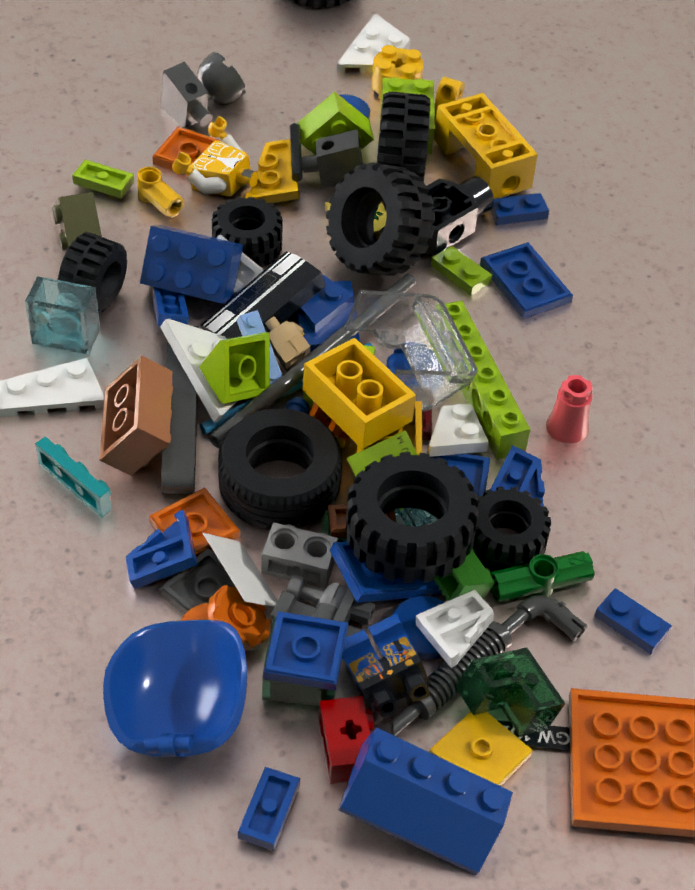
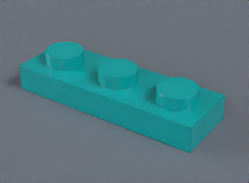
M47 437L35 443L39 465L100 517L103 518L112 511L111 490L103 480L95 479L89 474L84 464L81 462L76 463L68 456L66 450L61 445H55Z

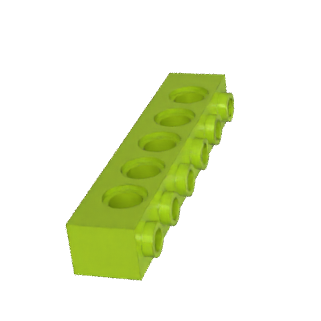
M463 301L434 306L431 331L467 403L472 405L496 460L505 459L512 445L526 452L531 429Z

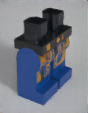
M397 614L368 627L377 651L382 658L380 660L364 629L346 638L342 660L372 713L377 711L382 718H386L396 713L399 708L396 701L408 695L412 701L416 702L429 697L428 685H430L424 666Z

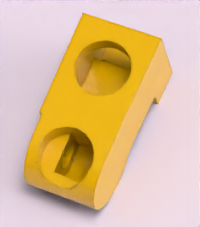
M446 76L441 79L437 88L434 105L435 123L437 106L462 99L465 89L464 82Z

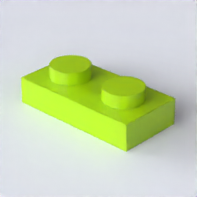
M86 159L72 175L73 184L121 199L134 184V174Z
M452 245L432 257L431 266L471 296L491 283V273Z

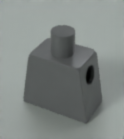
M185 62L164 70L160 107L183 127H189L195 123L202 127L208 125L212 120V115L207 110L209 94Z
M358 130L318 139L316 141V155L302 157L303 173L319 171L321 185L336 187L340 180H345L344 176L350 170H355L357 166L363 164Z

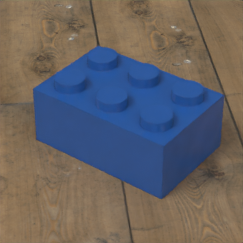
M163 225L150 226L140 284L222 304L226 303L233 297L243 244Z

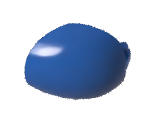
M217 620L169 621L149 625L132 633L112 655L105 669L103 682L105 714L109 727L118 742L136 753L155 757L195 756L220 747L230 739L238 727L244 710L247 691L245 650L237 630L230 624Z

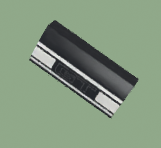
M285 252L200 326L203 330L225 336L226 339L241 337L242 334L236 320L240 315L258 310L265 331L269 333L270 330L265 324L266 321L276 317L280 324L284 323L326 286L322 272L299 256Z

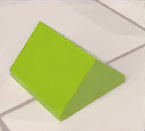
M262 332L220 340L199 366L221 403L226 404L256 397L270 386V333Z

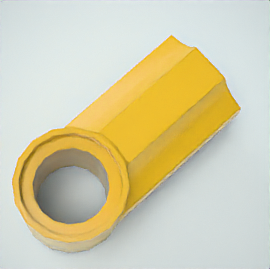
M151 166L143 167L138 171L137 191L139 200L148 204L152 203L162 214L170 218L179 215V212L184 207V199L162 180L161 171Z

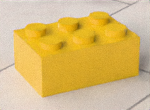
M356 338L304 363L302 390L361 449L412 422L416 394Z

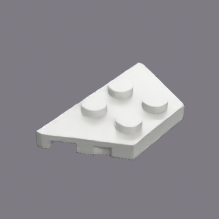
M374 14L338 61L337 72L345 73V67L360 68V73H370L373 71L374 57L381 52L383 46L392 45L396 48L408 50L410 38L379 15Z
M165 319L160 326L211 419L214 423L218 422L237 401L226 404L221 403L199 366L218 342L225 340L226 337L171 319Z

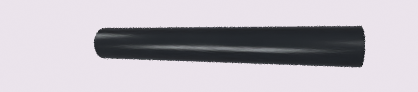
M293 123L290 125L292 180L300 182L303 179L300 125Z

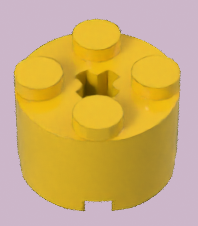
M392 45L383 46L381 52L373 60L371 85L373 93L376 91L378 98L381 99L383 78L422 79L424 63L420 51L396 48Z

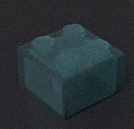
M37 276L25 300L32 344L89 355L100 332L96 287Z

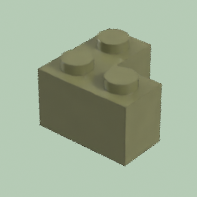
M93 192L58 197L55 202L56 205L52 207L54 224H60V228L63 230V233L59 234L62 251L68 250L71 243L85 232L102 237Z

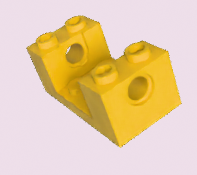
M484 93L437 106L434 141L446 155L460 151L461 148L465 147L476 160L474 176L480 177L489 185L494 199L532 188L538 157L537 152Z

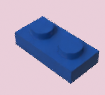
M541 193L494 199L493 208L490 210L496 225L548 219L550 211Z
M616 588L598 606L594 617L649 654L656 650L672 628L671 624Z
M265 767L238 830V839L274 851L298 792L300 778Z

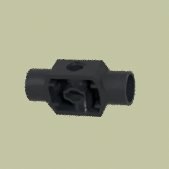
M473 176L460 184L438 179L427 185L429 190L427 195L432 197L434 204L431 210L435 213V222H432L433 236L428 239L427 244L429 246L425 253L435 256L475 232L477 218L490 211L494 205L493 193L483 179ZM385 226L381 228L379 238L382 235Z

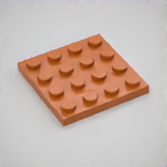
M571 688L569 693L572 826L695 837V699Z

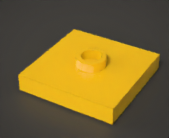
M477 705L443 736L429 752L502 786L532 756L533 750L481 706Z

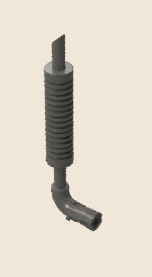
M543 595L531 596L517 606V611L502 624L492 621L455 667L450 668L445 661L428 676L430 685H428L429 697L416 702L412 701L409 695L406 696L408 706L392 719L391 734L396 736L417 717L422 720H428L434 715L436 711L443 707L512 645L511 634L525 621L530 622L535 617L542 616L548 622L551 621L561 629L573 642L578 637H581L588 625L575 616L563 601L558 602L552 597Z

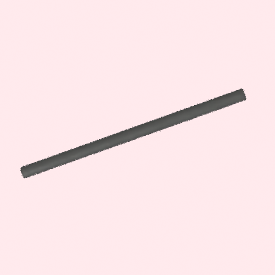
M409 273L404 275L209 436L212 445L220 448L224 436L232 426L248 415L266 410L303 379L304 363L349 341L416 285L414 276Z

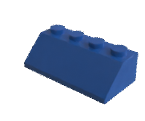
M376 727L360 747L338 810L477 875L504 826L513 792Z

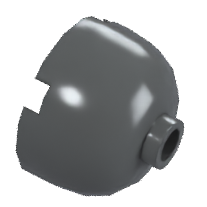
M212 52L200 64L197 78L208 91V100L211 99L217 104H231L246 93L244 91L246 86L232 65L227 67L222 63L225 58L217 52Z

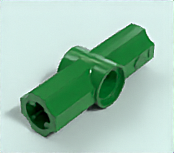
M584 551L555 558L546 554H538L528 564L490 572L495 582L491 592L494 599H497L499 602L526 595H543L548 597L556 588L593 580L595 575L593 561L589 553Z

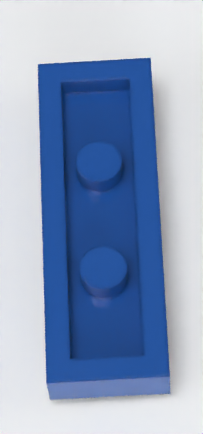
M153 287L152 299L157 326H161L165 319H171L188 325L189 314L184 294Z

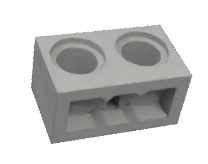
M273 522L262 551L261 573L290 580L295 574L306 578L307 585L326 589L335 564L330 548L334 542H338V538L321 532L315 533L292 525H282Z

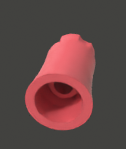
M570 375L567 380L562 382L555 405L546 422L548 433L557 441L572 444L582 441L588 435L589 411L592 402V384L590 381L584 379L581 375Z

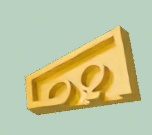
M290 139L266 142L258 162L257 184L251 187L250 192L246 193L245 198H261L266 200V203L300 199L298 182L292 180Z

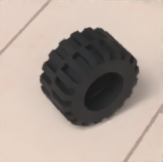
M237 197L236 200L230 199L225 201V204H220L217 207V211H214L212 215L213 238L222 235L230 242L243 244L242 252L260 267H264L265 263L271 264L274 262V258H278L282 250L283 219L279 209H275V205L266 203V200L261 198Z
M85 232L79 235L69 246L60 266L58 275L60 298L67 303L96 314L106 311L118 296L124 283L127 270V252L125 247L120 243L93 233Z
M496 487L494 492L489 489L484 491L483 496L478 495L479 513L473 549L483 566L489 568L490 572L528 564L534 556L545 553L551 530V517H548L549 511L547 507L541 506L542 501L538 497H530L531 493L526 490L522 493L517 491L515 487H510V490H505L504 487ZM508 528L514 530L518 534H505L496 529Z

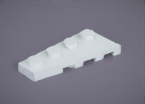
M88 358L0 381V417L18 416L20 411L45 414L48 413V409L66 408L68 412L79 411L80 406L95 405V409H102L104 407V395Z

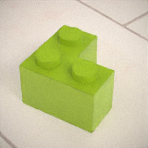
M335 91L297 123L300 125L301 145L315 155L316 141L318 139L358 130L361 150L374 140L370 120Z

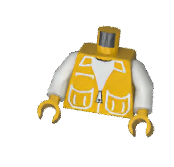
M221 116L217 117L215 124L211 121L208 127V133L212 137L220 138L221 141L215 140L191 165L190 156L180 152L172 168L176 174L182 175L185 173L187 175L186 179L190 181L191 189L194 191H199L206 195L233 196L242 185L254 187L258 181V172L250 169L248 154L240 148L230 134L227 135L224 130L227 122Z

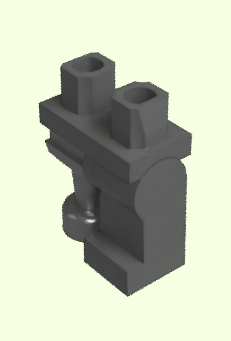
M294 574L288 583L286 592L282 591L270 614L271 635L277 612L280 611L347 622V638L362 630L350 626L352 621L367 626L370 625L374 616L375 604L371 602L357 603L349 587L340 585V583H333L324 590L307 586L306 578ZM301 600H307L311 603L316 604L317 606L315 608L313 606L301 603Z

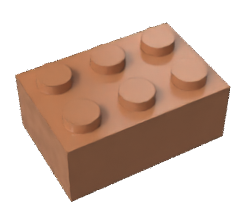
M141 355L105 388L99 461L132 476L141 467H145L160 451H164L171 442L170 422L172 417L173 371Z

